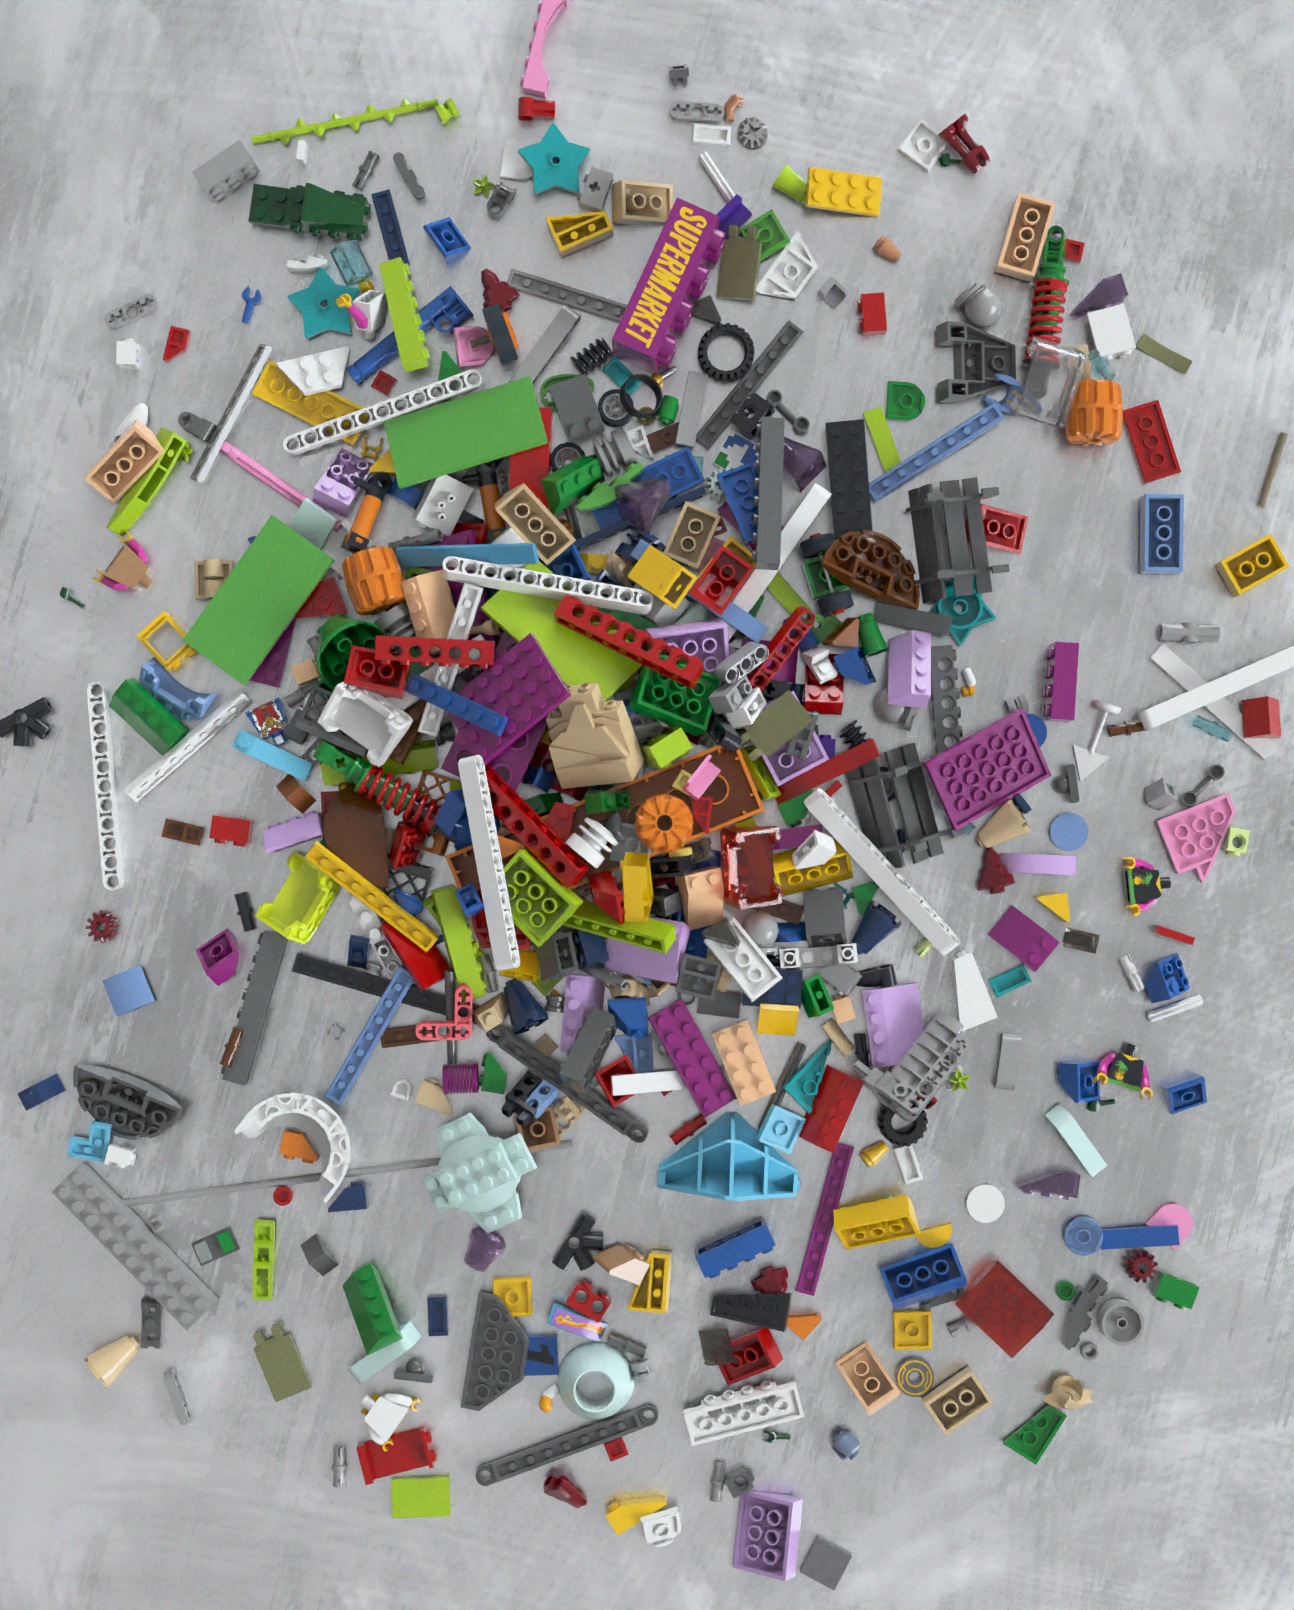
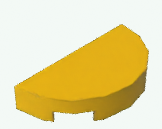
M948 1223L922 1230L916 1238L923 1246L938 1248L950 1239L952 1224Z

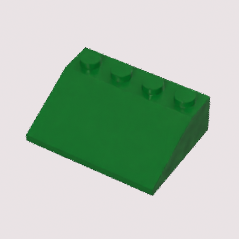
M662 655L660 657V659L663 660L668 658V656ZM685 664L677 665L678 668H684L686 666ZM643 665L633 688L628 709L672 727H681L683 731L698 736L707 731L712 711V705L708 697L718 688L719 679L703 671L692 690Z

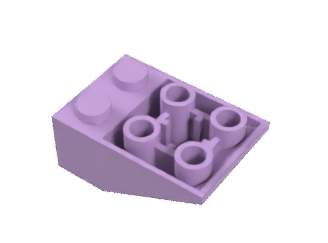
M341 448L315 486L312 501L347 518L363 488L355 485L353 481L356 477H359L367 482L371 475L369 468L373 463Z

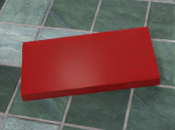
M1155 400L1123 410V422L1143 484L1181 473L1159 401Z
M388 922L379 927L421 991L444 979L445 970H452L435 944L426 953Z

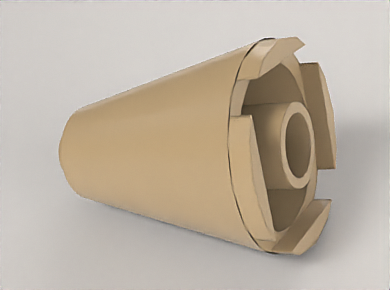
M1011 799L977 831L978 836L976 839L982 847L985 845L989 848L1032 832L1020 810L1015 808L1016 804Z
M126 1335L87 1355L83 1360L86 1361L85 1364L96 1379L103 1380L104 1383L102 1385L107 1389L139 1351L137 1347L140 1344L133 1336L129 1337Z

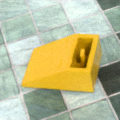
M651 545L648 546L627 576L673 610L678 607L698 578Z

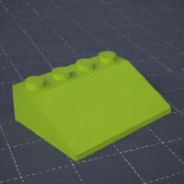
M528 848L519 850L504 867L513 923L535 945L540 947L572 916L583 901L570 888L561 885L558 879L544 867V864L538 858L531 854Z

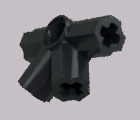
M43 697L22 709H16L11 715L0 720V737L4 738L14 733L13 746L31 747L32 734L44 740L52 731L53 726L41 718L53 712L51 703L46 697ZM22 713H25L27 716L25 722H22L20 719Z
M582 1212L571 1231L566 1235L565 1241L552 1260V1263L558 1268L566 1271L573 1259L580 1271L586 1270L595 1264L589 1250L603 1251V1233H589L596 1222L592 1216ZM575 1237L579 1239V1243L571 1245L569 1240Z

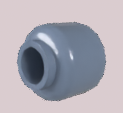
M842 1430L831 1440L833 1442L831 1448L842 1460L847 1458L852 1460L859 1454L857 1449L860 1447V1442L850 1431L844 1432Z

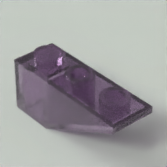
M1122 274L1102 279L1069 314L1070 317H1083L1088 311L1105 309L1106 305L1109 304L1116 306L1123 303L1124 299L1128 296Z
M1056 1170L1018 1183L1017 1187L1025 1194H1033L1034 1191L1041 1192V1196L1045 1197L1060 1195V1199L1071 1200L1072 1197H1078L1081 1175L1077 1172Z

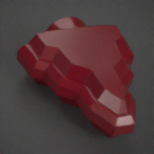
M488 268L481 271V282L485 288L482 294L485 300L483 307L487 308L499 304L502 312L512 309V302L520 296L515 287H510L506 281H500L497 275Z
M993 847L985 848L983 855L984 866L980 870L977 889L978 891L989 890L990 894L1005 892V886L1015 883L1013 874L1009 873L1007 866L1001 863L999 854Z
M770 1265L758 1271L760 1276L750 1281L755 1291H760L761 1294L785 1293L788 1288L786 1279L789 1276L786 1267L774 1269V1266Z
M550 1474L546 1478L543 1487L544 1493L548 1496L564 1501L576 1508L587 1504L585 1494L576 1488L564 1475L555 1476Z

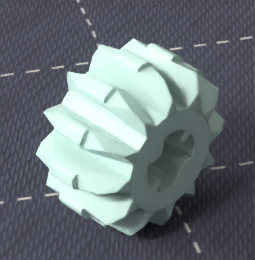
M714 470L712 471L713 477L707 475L706 479L709 482H705L704 487L709 488L706 490V494L713 493L710 497L711 500L718 496L717 501L721 502V497H724L722 490L718 489V486H715L719 482L716 478L717 473Z

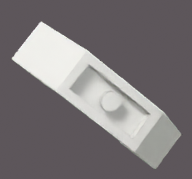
M856 943L829 947L779 949L781 969L858 963Z

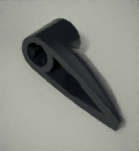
M884 964L857 971L863 976L856 986L885 988L898 983L893 964Z

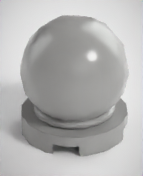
M981 276L974 281L975 284L969 290L966 288L955 299L954 303L958 308L962 305L965 306V314L972 323L979 326H988L995 323L1002 313V300L993 289L985 288L987 280Z
M888 687L878 694L875 701V708L879 717L891 724L902 722V729L910 731L919 708L887 704Z
M756 911L747 915L742 921V928L765 956L773 952L774 956L778 955V946L773 944L779 932L778 924L774 917L763 911Z

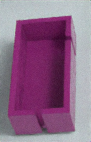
M1056 641L1050 644L1049 648H1046L1045 658L1048 659L1049 666L1045 667L1044 678H1047V686H1044L1043 697L1046 698V704L1042 707V716L1045 717L1044 721L1065 723L1074 721L1079 643Z

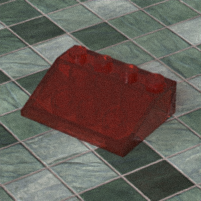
M998 1260L990 1261L955 1303L971 1321L1011 1358L1031 1341L1054 1315L1042 1301Z

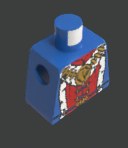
M275 698L245 713L263 739L266 740L272 737L276 746L286 742L282 732L287 730L289 723L281 698Z

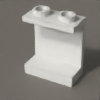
M1124 303L1093 311L1084 316L1085 325L1089 324L1097 351L1095 361L1101 360L1104 363L1113 360L1114 356L1120 355V358L1132 354L1131 352L1136 348Z
M346 518L341 523L342 527L321 549L335 560L331 565L333 568L331 572L338 579L344 578L342 568L344 559L352 555L349 551L341 548L345 536L349 534L352 523ZM368 539L369 543L366 549L376 547V545L370 539Z

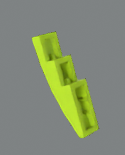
M256 1219L254 1222L255 1241L253 1243L254 1261L252 1264L253 1300L272 1301L275 1220Z

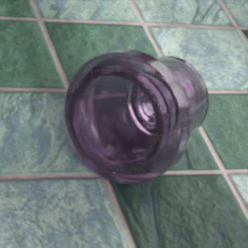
M481 1226L473 1228L469 1234L470 1240L464 1262L476 1271L486 1272L500 1254H503L506 1249L503 1237L496 1231L487 1234Z

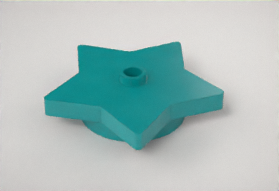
M552 123L541 142L518 150V154L532 169L533 194L541 193L553 187H558L575 194L579 193L578 167L589 153L590 148L567 142L557 126ZM552 159H555L558 164H554Z
M322 267L318 269L308 288L290 294L287 297L303 314L304 336L306 339L326 330L350 335L351 327L348 308L346 306L339 307L336 299L340 298V295L348 294L353 305V300L360 294L359 288L337 285ZM323 303H328L326 307H322Z
M974 578L972 579L974 594L954 597L953 582L945 580L947 598L936 601L929 611L930 613L953 617L949 633L959 646L964 643L974 626L996 619L993 612L983 602L982 594H976ZM956 605H960L962 607L961 612H958L955 609Z

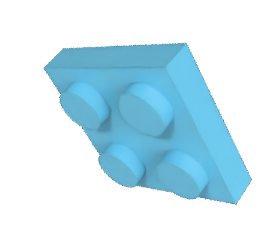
M772 1104L756 1139L790 1154L806 1119Z

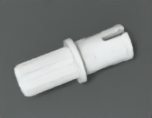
M1130 954L1119 958L1118 960L1126 974L1124 976H1128L1134 991L1140 992L1144 990V985L1137 973L1139 969H1136Z

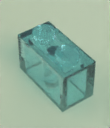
M357 240L339 243L330 251L346 286L359 284L373 275Z

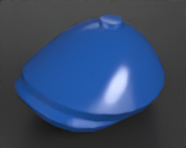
M394 888V902L411 915H417L423 911L424 903L417 897Z

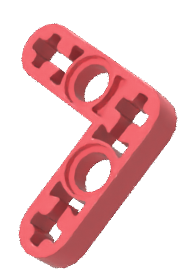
M463 983L455 988L454 1021H420L415 1027L416 1036L420 1040L468 1039L472 1033L473 994L471 987ZM462 989H466V992L469 993L465 995V1002H462V996L458 994L462 992ZM461 1007H466L469 1010L466 1016L458 1014V1010ZM424 1026L427 1030H433L432 1026H435V1035H432V1031H426V1034L423 1035L419 1030H422ZM446 1026L449 1028V1032L446 1035H441L438 1033L439 1027ZM451 1026H454L455 1030H461V1027L465 1026V1029L468 1031H465L464 1034H461L460 1031H454L455 1035H452Z

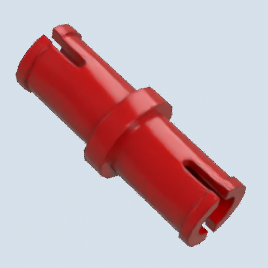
M699 1114L689 1123L685 1122L682 1124V1128L669 1136L677 1146L687 1137H692L694 1132L708 1123Z

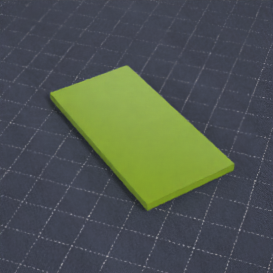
M540 561L537 564H527L523 568L553 574ZM529 580L524 581L526 584L533 583ZM544 584L547 588L552 587L550 584ZM564 587V588H563L565 591H570V590H571V589L568 588V587ZM499 590L481 607V610L517 643L529 633L534 634L565 685H580L585 682L598 683L604 702L611 698L643 667L642 664L555 622L554 612L562 600ZM577 613V614H575L574 616H575V617H580V616H582L583 614H582V613ZM595 621L592 622L591 625L595 626L598 625L600 622ZM610 630L608 633H609V634H614V633H616L617 631H616V630Z

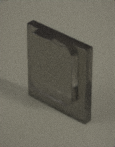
M728 1328L699 1330L705 1365H725L734 1362Z

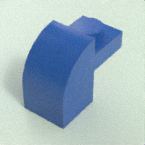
M396 477L392 482V486L386 492L413 510H416L424 494L422 490L414 485L400 489Z

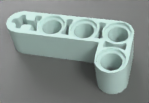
M1060 1103L1044 1115L1091 1177H1094L1107 1167V1164L1075 1119Z
M411 1321L406 1322L400 1327L403 1339L370 1355L365 1354L348 1368L359 1384L408 1351L420 1339L421 1334Z

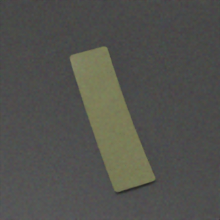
M1146 334L1142 335L1137 344V347L1145 353L1186 374L1192 364V360L1168 349Z

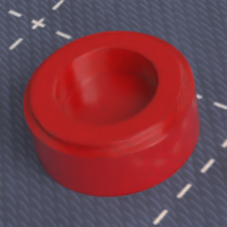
M288 1186L278 1187L273 1193L275 1203L280 1206L288 1205L293 1199L291 1188Z

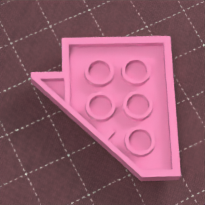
M1229 793L1156 821L1176 874H1181L1195 868L1200 883L1206 881L1236 811Z

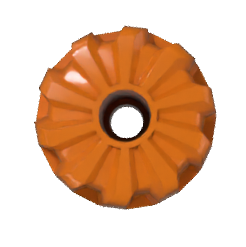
M1102 379L1082 380L1070 384L1066 390L1064 410L1066 438L1070 443L1081 446H1088L1089 444L1102 446L1103 443L1112 444L1120 439L1123 404L1119 384Z
M373 547L356 552L344 559L342 568L346 588L357 614L361 616L377 615L380 611L387 612L392 607L406 602L401 582L404 581L403 573L392 548Z
M660 794L648 798L640 805L634 820L635 833L639 841L646 848L657 853H671L683 847L688 842L694 825L689 807L681 799L668 794ZM660 819L668 821L669 827L666 830H661L658 827Z

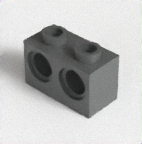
M653 887V901L650 914L667 917L682 910L680 891Z

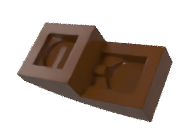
M166 818L161 837L200 846L204 827Z

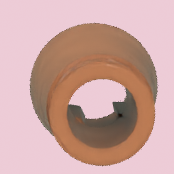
M882 235L873 246L878 254L893 262H896L902 255L888 236Z

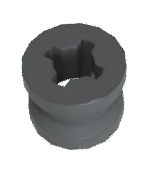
M546 995L547 1005L545 1006V1011L564 1012L562 1003L565 1001V997Z

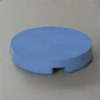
M1061 814L1050 825L1051 841L1061 850H1077L1084 845L1088 838L1087 823L1077 814Z
M1085 1216L1076 1217L1066 1226L1064 1239L1067 1247L1073 1253L1087 1256L1097 1252L1101 1247L1103 1232L1098 1222L1092 1218Z

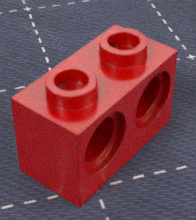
M578 1280L567 1297L566 1304L599 1323L611 1304L610 1296L601 1290L597 1292L589 1282ZM582 1290L587 1296L584 1299H579L576 1293ZM594 1301H601L603 1307L595 1309L592 1303Z

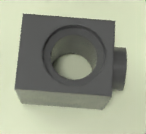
M745 1466L724 1476V1481L733 1499L754 1488V1475L750 1469L746 1470ZM739 1477L746 1479L742 1485L737 1484L735 1481Z

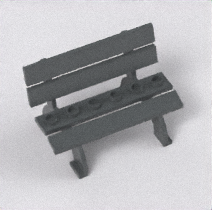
M974 477L962 479L964 497H961L959 480L940 481L941 492L933 493L932 484L908 491L910 507L906 508L905 511L906 513H911L920 578L915 581V584L921 585L923 604L947 598L945 579L952 578L954 597L974 594L971 575H974L976 594L992 592L991 572L992 574L1010 572L1009 564L989 567L980 500L999 495V487L982 488L981 493H979L978 479ZM963 502L965 503L973 570H971L970 568L968 545L962 508ZM941 504L943 506L951 570H943L935 511V506Z
M915 743L884 752L889 772H880L877 758L863 764L862 767L859 766L846 772L862 833L887 858L894 868L905 866L901 849L910 850L913 864L928 859V855L929 857H934L944 853L940 836L950 834L951 838H955L965 833L964 827L957 831L952 828L938 831L921 768L924 765L923 762L929 759L919 760ZM882 778H891L907 843L899 844Z

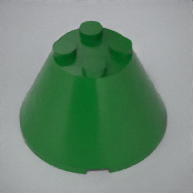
M341 614L334 615L333 618L327 620L317 630V669L320 676L328 685L335 688L336 685L344 682L352 645L375 649L376 636H387L386 633L374 623L345 617Z

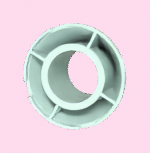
M588 1342L577 1346L564 1358L559 1368L557 1385L562 1401L574 1414L585 1419L601 1420L614 1416L629 1402L634 1389V1373L631 1370L629 1360L618 1348L603 1342ZM592 1371L602 1372L611 1379L614 1388L603 1399H589L578 1389L577 1382L581 1376Z

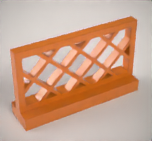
M423 770L417 786L420 790L417 798L419 799L420 795L427 793L431 801L432 796L429 791L438 786L442 796L436 798V800L439 801L443 798L445 800V796L448 793H444L441 784L455 779ZM427 774L433 776L436 784L429 788L425 784ZM437 832L436 836L434 833L432 834L434 839L432 848L426 847L424 842L421 844L420 849L444 857L449 840Z

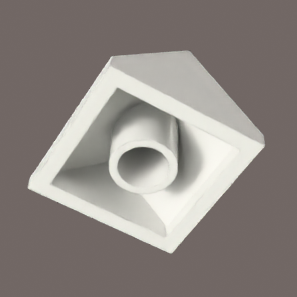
M653 595L651 611L644 616L659 627L673 625L690 602L684 597L678 607L673 610ZM646 601L641 602L643 605L648 604Z

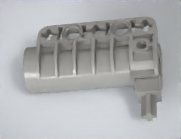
M939 1011L890 1072L887 1071L884 1074L876 1067L871 1070L859 1060L851 1069L864 1079L863 1085L873 1091L872 1093L879 1101L903 1120L911 1122L919 1116L961 1063L969 1049V1042L961 1035L964 1026L953 1016ZM963 1042V1043H964L963 1047H964L965 1049H963V1048H962L959 1044H957V1043ZM936 1074H937V1075L939 1076V1078H936V1080H935V1081L933 1082V1084H932V1083L930 1082V1080L932 1081V1080L936 1077ZM906 1112H908V1113H910V1114H914V1116L909 1115V1117H908V1116H906Z

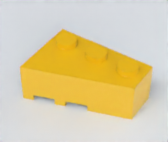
M606 211L581 213V215L568 214L558 217H545L546 224L561 258L614 235L613 227Z
M625 852L624 860L620 861V872H623L622 886L624 909L626 912L624 914L625 922L648 923L653 901L649 853Z
M653 1250L646 1261L650 1266L640 1286L637 1285L627 1310L665 1314L669 1309L672 1252Z

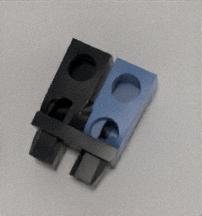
M528 1070L505 1096L506 1102L502 1106V1114L506 1117H511L515 1112L518 1114L516 1122L522 1127H525L529 1122L534 1124L551 1103L554 1104L558 1100V1088L545 1080L542 1081V1078Z

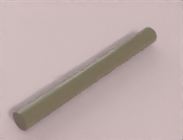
M1280 433L1258 502L1260 507L1266 506L1288 437L1287 433Z

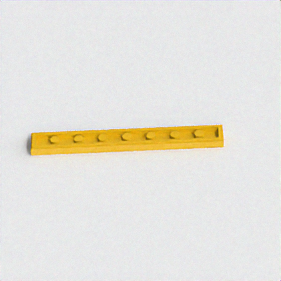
M318 841L314 843L304 856L426 953L438 940L439 936Z

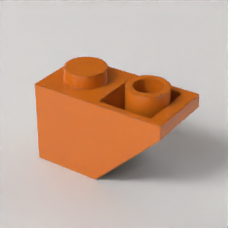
M291 1129L283 1131L279 1154H284L283 1157L287 1159L302 1158V1162L311 1164L319 1160L320 1155L305 1132Z

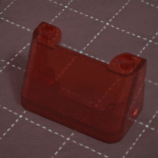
M752 826L721 829V869L724 901L726 904L742 910L782 903L783 889L778 883L774 882L773 845H777L781 839L779 827Z

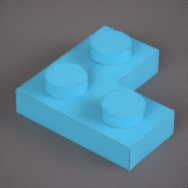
M92 1121L89 1138L71 1136L69 1138L67 1156L105 1162L112 1124Z

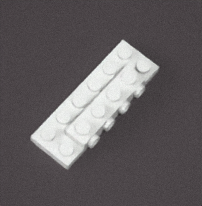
M769 1380L763 1381L760 1386L756 1387L746 1385L740 1391L727 1390L723 1395L717 1397L708 1395L704 1400H701L700 1406L683 1410L692 1446L804 1417L795 1381L778 1386L776 1382Z

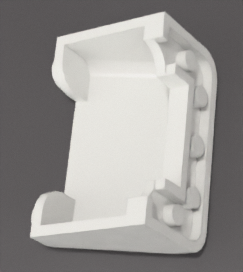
M342 682L336 685L317 722L328 732L340 729L369 750L367 753L369 762L379 767L385 763L408 731L413 719L382 695Z

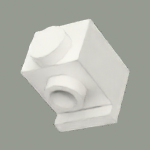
M116 1143L110 1144L104 1164L109 1165L113 1162L114 1166L125 1168L128 1165L133 1166L137 1157L134 1154L135 1148Z

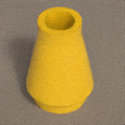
M881 1141L863 1150L860 1158L870 1168L878 1163L889 1148Z

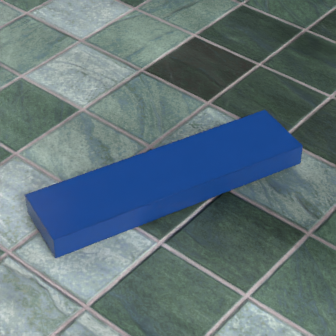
M1178 1225L1102 1229L1103 1241L1101 1250L1180 1245Z

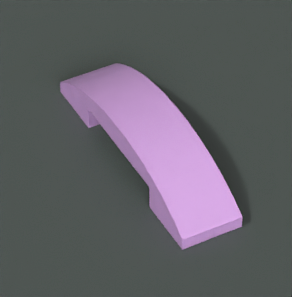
M999 853L1001 863L1007 866L1010 873L1075 875L1076 856Z

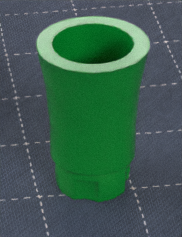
M872 613L856 617L859 619L858 634L862 645L863 657H872L887 651L889 647Z

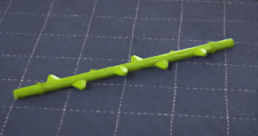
M403 99L400 106L379 111L369 104L364 114L341 118L337 113H333L329 121L307 125L300 118L297 120L295 128L275 132L269 131L266 134L251 136L253 144L266 141L273 142L276 139H280L284 145H288L291 136L315 132L318 137H321L325 129L350 125L354 131H358L361 122L385 118L391 123L395 115L418 110L420 112L423 109L433 108L439 103L438 99L423 102L417 101V103L411 104L407 99Z

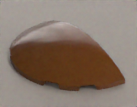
M871 530L851 531L838 537L826 550L821 565L846 586L866 596L892 605L917 610L919 607L920 590L919 586L915 584V569L911 561L906 560L900 552L901 547L887 536Z
M351 783L334 797L325 814L323 823L325 846L376 888H388V856L382 807L376 804V796L372 800L367 798V791L363 794L354 792L355 784Z

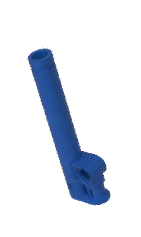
M451 286L417 312L422 320V324L419 325L420 330L425 331L433 325L439 334L444 337L451 336L454 333L453 328L459 327L460 323L467 317L472 318L474 316ZM443 323L451 324L449 329H441ZM394 331L355 361L353 365L346 368V371L357 384L399 352Z

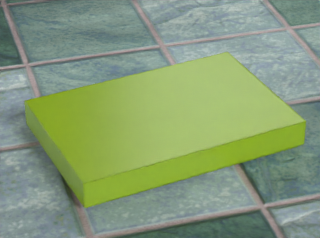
M449 1476L391 1478L392 1518L444 1517L451 1515Z

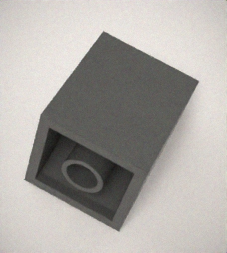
M831 887L827 890L810 889L803 892L808 947L816 948L847 944L842 889Z

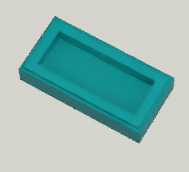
M616 356L602 369V372L619 389L634 375ZM639 380L628 382L626 393L631 396L642 385V382Z
M1020 964L988 981L995 996L1000 997L1031 982V979L1024 964Z

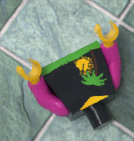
M1123 857V859L1127 860L1126 866H1122L1125 875L1127 904H1129L1126 908H1131L1132 913L1128 915L1129 917L1137 916L1140 912L1146 911L1157 902V898L1161 897V889L1171 888L1170 877L1160 878L1159 870H1154L1153 865L1142 859Z
M1127 1043L1124 1054L1114 1051V1053L1109 1054L1100 1061L1097 1076L1093 1079L1094 1083L1100 1079L1102 1082L1101 1087L1108 1081L1136 1091L1141 1089L1142 1091L1139 1094L1141 1100L1144 1094L1148 1096V1101L1153 1096L1144 1060L1135 1058L1138 1046Z

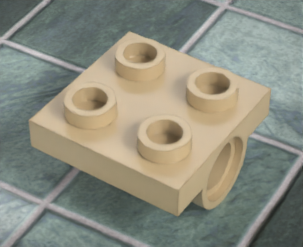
M205 559L203 561H194L195 600H211L234 569L233 560Z

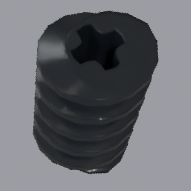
M602 337V341L595 339L596 346L592 343L589 344L590 350L584 347L582 349L583 354L577 352V359L573 356L570 357L572 364L580 375L582 372L588 375L587 368L594 371V363L601 366L600 359L606 362L607 354L613 357L610 347Z
M857 719L843 728L839 736L840 739L847 738L844 742L845 745L851 743L849 749L871 739H864L867 733H860L861 725L855 727Z

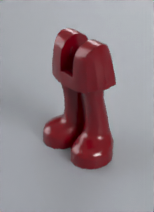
M964 114L939 133L938 136L961 156L962 160L959 163L970 173L976 174L981 169V166H986L991 160L983 145H978L968 134L965 126L969 119ZM958 138L966 145L969 151L962 145Z

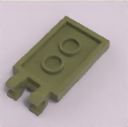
M729 225V239H724L723 241L724 247L721 257L717 297L755 300L762 242L757 241L759 229H756L755 226H748L747 238L739 237L741 228H738L737 225Z
M788 690L763 710L753 724L744 726L747 732L740 736L742 739L740 746H744L749 741L754 744L756 749L748 754L752 761H756L764 753L767 757H770L814 720L790 690Z
M280 1322L272 1325L271 1331L274 1337L266 1340L263 1330H259L253 1335L258 1345L254 1347V1352L275 1402L312 1387L291 1333L284 1334Z

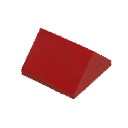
M1265 696L1241 700L1243 738H1281L1278 699Z
M627 1055L614 1060L594 1073L612 1107L635 1095H612L611 1076L637 1073Z

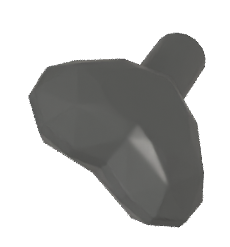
M613 811L609 818L604 819L603 827L615 836L619 844H623L626 840L621 832V816L618 812Z

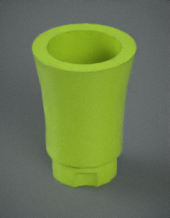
M786 164L772 187L805 205L807 181Z

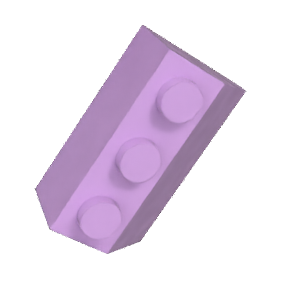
M315 810L304 813L303 818L297 819L296 816L286 819V823L283 825H279V823L269 825L268 830L263 831L265 852L276 853L322 837L324 823L322 814L315 813Z

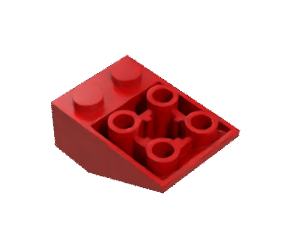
M839 654L828 655V659L832 665L835 661L834 657ZM805 662L803 708H806V711L819 712V714L841 715L844 704V676L837 672V677L820 684Z
M398 822L388 857L394 869L418 862L421 855L419 849L426 837V834L420 830L421 825L413 827L411 822Z

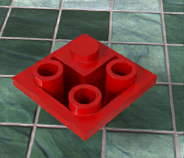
M610 870L587 875L589 890L594 903L616 922L624 924L623 915L626 912L624 905L621 904L624 898L621 889H617L619 888L617 878L612 876Z

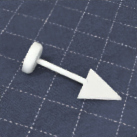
M1095 700V707L1104 711L1090 750L1073 745L1080 782L1110 758L1096 753L1094 750L1108 712L1117 715L1122 708Z

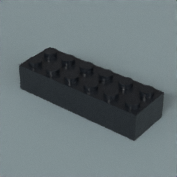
M864 419L825 423L834 538L837 540L838 537L851 531H873Z

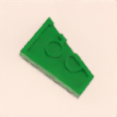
M1048 1404L1002 1443L1037 1465L1067 1415Z

